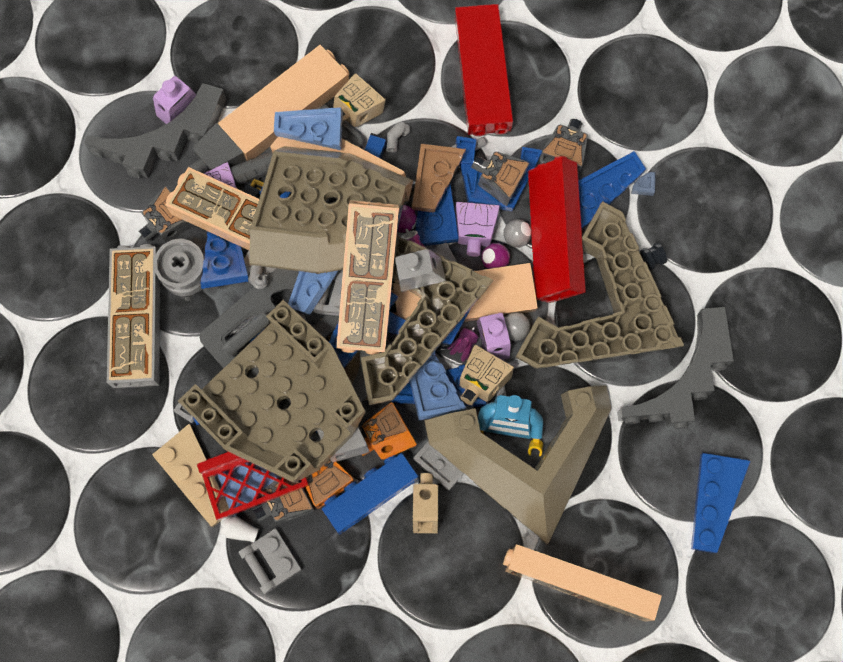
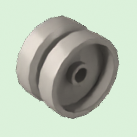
M174 239L163 244L156 252L153 261L154 271L164 287L172 294L190 296L202 290L201 276L203 274V260L205 257L199 246L192 241Z

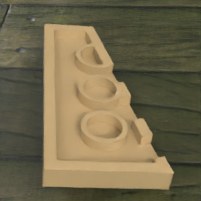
M188 424L152 455L210 526L214 527L221 520H216L202 474L199 473L197 467L198 463L207 459L192 426ZM215 476L211 477L212 487L220 491L221 488ZM222 496L218 504L221 513L229 510L225 496Z

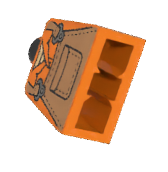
M393 402L371 417L362 426L367 435L365 442L369 451L371 452L375 449L383 460L417 445Z
M329 459L317 472L307 476L309 486L306 489L313 504L319 509L325 505L324 502L334 495H339L354 480L337 462H332Z

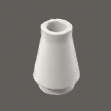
M234 515V517L229 516L226 518L221 534L226 535V538L254 543L259 529Z

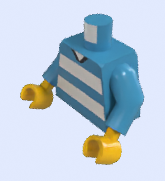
M499 395L494 402L482 406L478 415L479 428L482 434L486 430V432L527 439L533 438L529 444L528 454L531 456L532 449L536 448L540 451L539 457L542 455L544 445L540 439L543 434V418L536 409L532 408V401L521 399L517 395L510 397Z

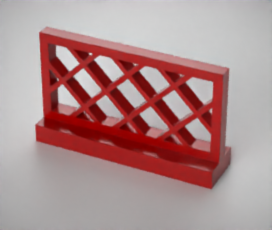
M230 452L197 464L199 473L202 474L216 520L224 519L309 486L307 477L301 479V483L292 486L285 483L286 479L283 477L279 480L270 476L271 472L268 470L266 473L255 469L256 465L253 463L251 466L246 465L250 462ZM240 466L249 469L243 482L232 477L235 469ZM253 471L264 476L258 489L247 484ZM219 474L226 477L220 491L213 488L210 481L211 477ZM268 478L279 483L276 491L272 494L262 491ZM230 479L241 484L235 498L224 493ZM245 486L256 491L253 500L248 503L239 500ZM222 496L234 500L229 510L220 512L218 504Z

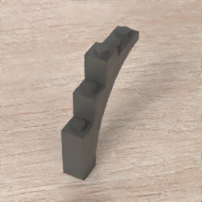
M202 83L195 98L186 109L164 126L140 136L123 139H107L87 135L84 144L93 156L102 158V156L108 157L115 163L123 164L130 176L149 178L157 156L165 161H179L187 139L196 144L218 122L227 100L225 93L221 88Z
M725 307L701 309L697 314L695 350L689 366L680 380L657 398L642 404L622 407L617 412L618 421H625L626 424H637L643 419H649V422H661L665 418L666 427L674 426V430L689 428L688 425L695 421L692 397L693 400L707 399L715 391L711 368L713 371L725 370L734 361Z

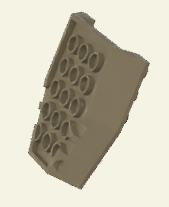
M288 146L275 150L250 228V265L317 274L343 270L349 201L381 202L399 205L398 230L404 201H409L413 180L350 153ZM284 192H291V193H292V194H291L289 197H287V198H281V197H280V195L283 194ZM330 197L338 198L332 204L326 203V200ZM396 233V243H395L394 261H395V257H396V253H397V248H398V244H399V239H398V234H397V233Z
M282 300L266 316L270 324L202 390L195 384L178 402L226 451L295 483L317 472L353 436L365 414V410L333 346ZM250 369H259V373L255 378H248L247 374ZM283 399H290L291 404L287 409H279V403ZM315 431H323L324 436L322 440L318 442L312 441L311 436Z

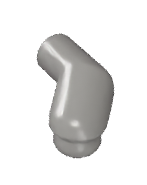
M398 122L387 133L386 151L391 153L397 152L398 138L401 135L406 136L409 134V125L404 122Z
M251 265L248 276L249 282L256 289L265 288L268 280L262 274L263 266Z

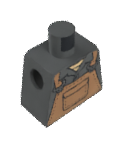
M570 119L568 127L561 124L557 125L542 150L539 162L548 163L554 160L555 157L565 156L567 159L577 162L579 175L584 161L588 137L586 133L580 131L582 122L578 119Z
M495 151L489 161L477 156L471 168L482 173L478 185L503 205L507 206L526 173L529 162Z
M166 186L141 213L148 224L138 232L146 241H149L158 233L165 242H168L195 226L171 215L165 205L167 197L171 193Z
M286 479L285 483L293 486L300 483V481L293 483ZM273 481L262 491L272 494L276 491L279 483ZM303 488L263 503L253 509L259 522L272 515L277 524H282L315 512Z

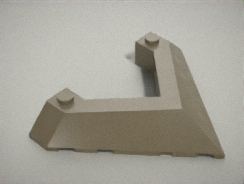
M602 201L582 236L583 251L597 259L614 313L609 316L598 317L560 328L538 317L516 358L539 369L684 346L681 337H678L669 311L661 300L662 296L650 270L639 253L637 242L626 225L623 212Z
M398 236L399 244L396 257L427 248ZM435 253L441 257L446 281L408 290L421 299L411 316H408L398 331L397 337L391 345L389 344L385 352L361 357L369 405L395 399L493 283V279L482 276L472 271V269ZM394 261L392 280L400 285L396 262Z
M590 386L569 390L561 394L566 419L535 468H532L482 434L479 428L476 409L454 412L425 420L429 445L446 457L451 464L466 474L478 487L504 509L506 508L518 521L533 531L548 545L612 407L607 386Z

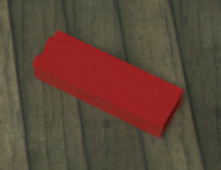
M498 4L455 7V26L468 135L483 136L487 133L500 135L511 132L513 119Z
M558 156L554 160L539 164L536 168L528 171L534 289L536 300L553 303L585 293L577 162L567 159L565 156Z

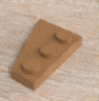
M421 144L412 204L413 210L435 213L465 155L466 149Z

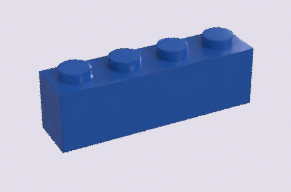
M402 453L398 456L393 455L384 461V466L378 470L376 467L365 473L364 480L358 484L356 481L352 482L344 488L345 493L339 497L334 495L324 502L325 507L322 510L339 535L418 481V475Z

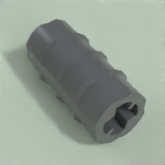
M272 152L253 159L250 158L248 161L230 167L236 185L239 186L253 181V179L266 176L273 155Z

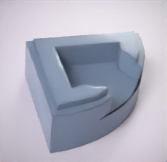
M649 172L641 176L634 183L631 194L653 196L655 193V172Z

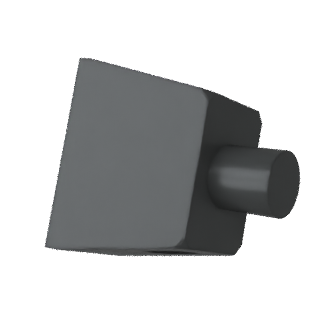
M216 123L193 147L198 160L189 167L203 173L227 162L229 167L245 162L246 158L243 151Z

